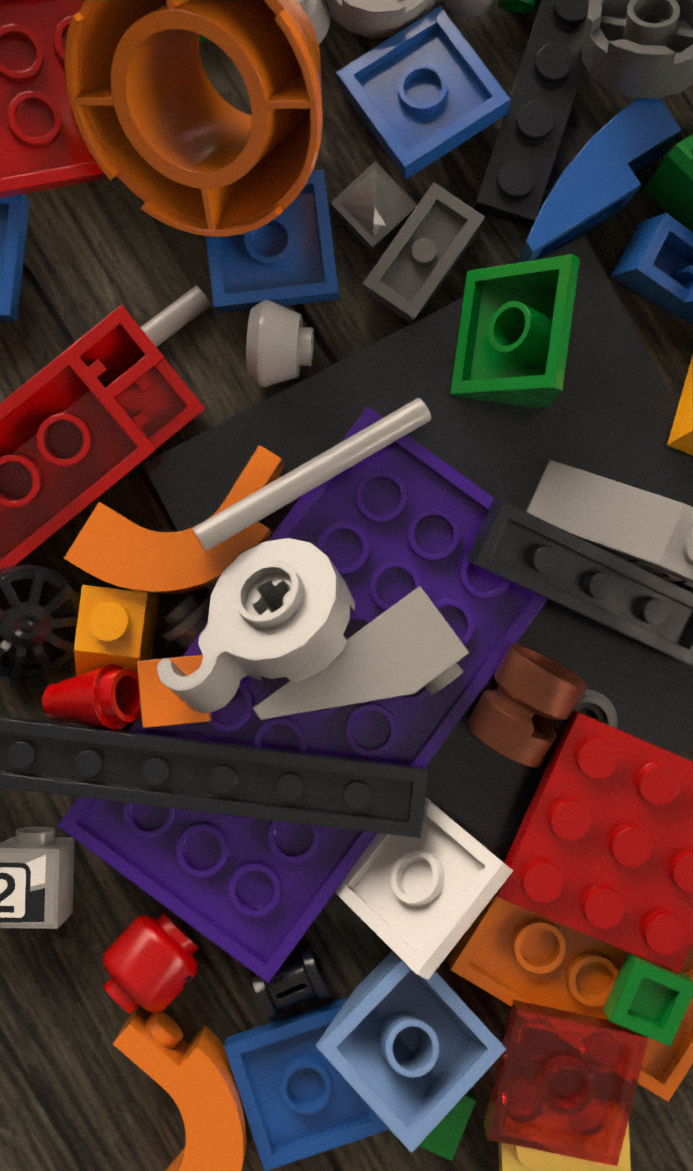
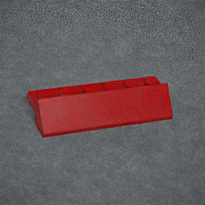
M122 305L0 403V570L19 563L206 409Z

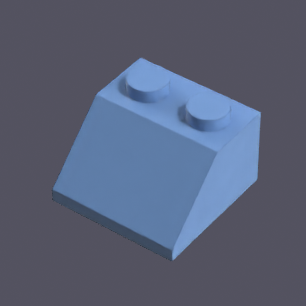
M393 950L353 990L315 1045L411 1153L506 1050L501 1042L436 971L429 980L417 975Z

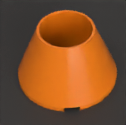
M84 0L80 12L72 16L65 46V74L69 101L82 138L101 170L110 181L117 176L131 192L145 202L140 208L141 210L164 224L181 231L203 236L225 237L244 234L268 224L297 198L305 187L318 157L322 137L323 115L319 43L311 21L296 0ZM199 34L219 46L236 65L249 93L252 116L231 106L211 84L201 61Z

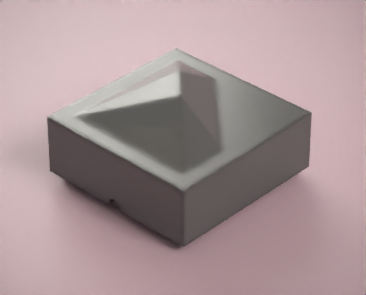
M376 161L330 203L331 212L372 254L405 224L417 206L411 197Z

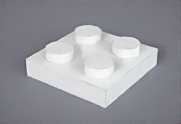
M425 797L421 838L377 833L335 893L417 975L429 980L513 870Z

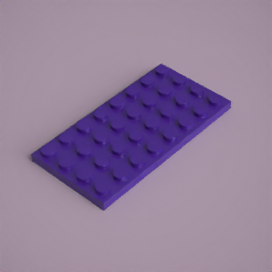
M367 406L342 441L384 417ZM405 435L302 495L268 541L291 538L310 542L329 557L346 582L355 602V611L350 610V620L343 633L346 639L421 586L469 651L466 656L457 661L463 673L433 695H430L423 686L414 694L262 720L253 708L290 680L287 677L270 679L263 676L262 680H258L251 676H245L241 679L238 690L232 700L223 708L212 712L211 721L143 728L141 713L128 731L426 767L495 673L511 643H516L548 599L466 561L485 516L495 498L413 438ZM207 624L183 656L203 655L199 648L198 640ZM78 797L57 825L267 983L276 974L377 835L374 832Z

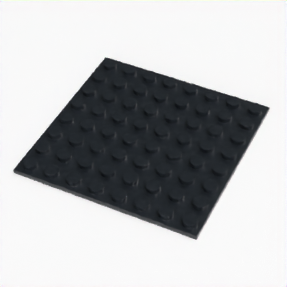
M584 234L538 258L544 259L569 254L580 258L563 389L547 409L461 398L450 394L463 305L462 297L142 464L177 531H183L201 524L219 509L259 445L282 458L285 466L280 476L282 477L339 444L367 406L382 417H385L417 398H420L428 407L431 421L407 435L495 499L506 501L524 511L529 506L549 460L693 507V456L667 445L678 407ZM299 498L258 522L268 527L274 533ZM216 584L207 587L210 595L212 594ZM549 599L546 601L516 643L528 646L551 657L584 680L588 686L587 689L597 691L607 697L616 710L618 729L673 753L693 745L692 665L681 662ZM494 674L426 766L429 770L426 797L489 851H493L515 839L558 742L557 739L543 764L536 768L523 765L498 753L471 732L467 727V721L484 691L497 690L498 688ZM588 709L578 710L593 718L592 713Z

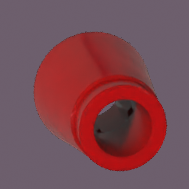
M108 664L59 683L50 684L45 689L42 697L44 713L53 722L120 730L129 722L135 721L141 714L138 675L134 671L124 669L120 665Z

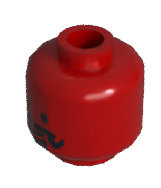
M165 912L157 919L146 914L140 915L105 950L102 961L105 970L111 978L105 983L103 988L121 1008L130 1014L138 1005L148 1012H162L196 976L199 965L193 954L200 947Z

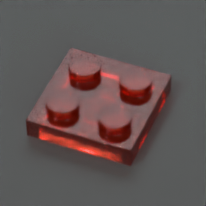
M513 1000L503 1041V1046L506 1050L499 1057L483 1125L487 1140L617 1166L648 1037L610 1022L607 1019Z

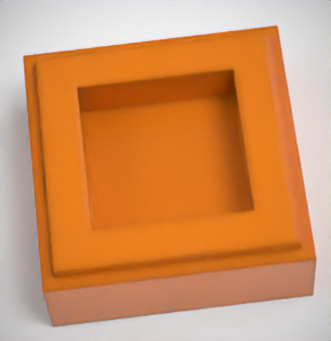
M203 655L168 659L188 676L200 667ZM162 659L137 661L143 728L208 722L212 720V712L200 713L193 711L160 681L157 666Z

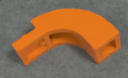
M259 445L228 496L211 517L280 478L285 469L282 458ZM99 502L64 559L92 576L119 587L155 594H180L217 584L222 572L240 554L268 541L273 533L268 527L256 522L205 552L197 541L192 528L178 532L148 530Z
M139 1005L124 1023L113 1045L172 1097L182 1115L186 1144L165 1171H242L249 1123L223 1043L204 1025L188 1044L182 1039L183 1032L170 1016L164 1012H148Z

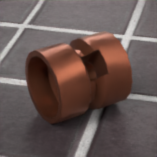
M511 643L494 673V678L498 684L497 690L484 691L467 721V727L483 743L498 753L523 765L538 768L543 764L560 735L555 725L556 720H566L571 717L588 686L577 674L551 657L528 646Z

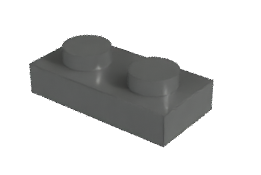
M433 182L363 282L362 291L408 323L416 322L483 226L485 216Z

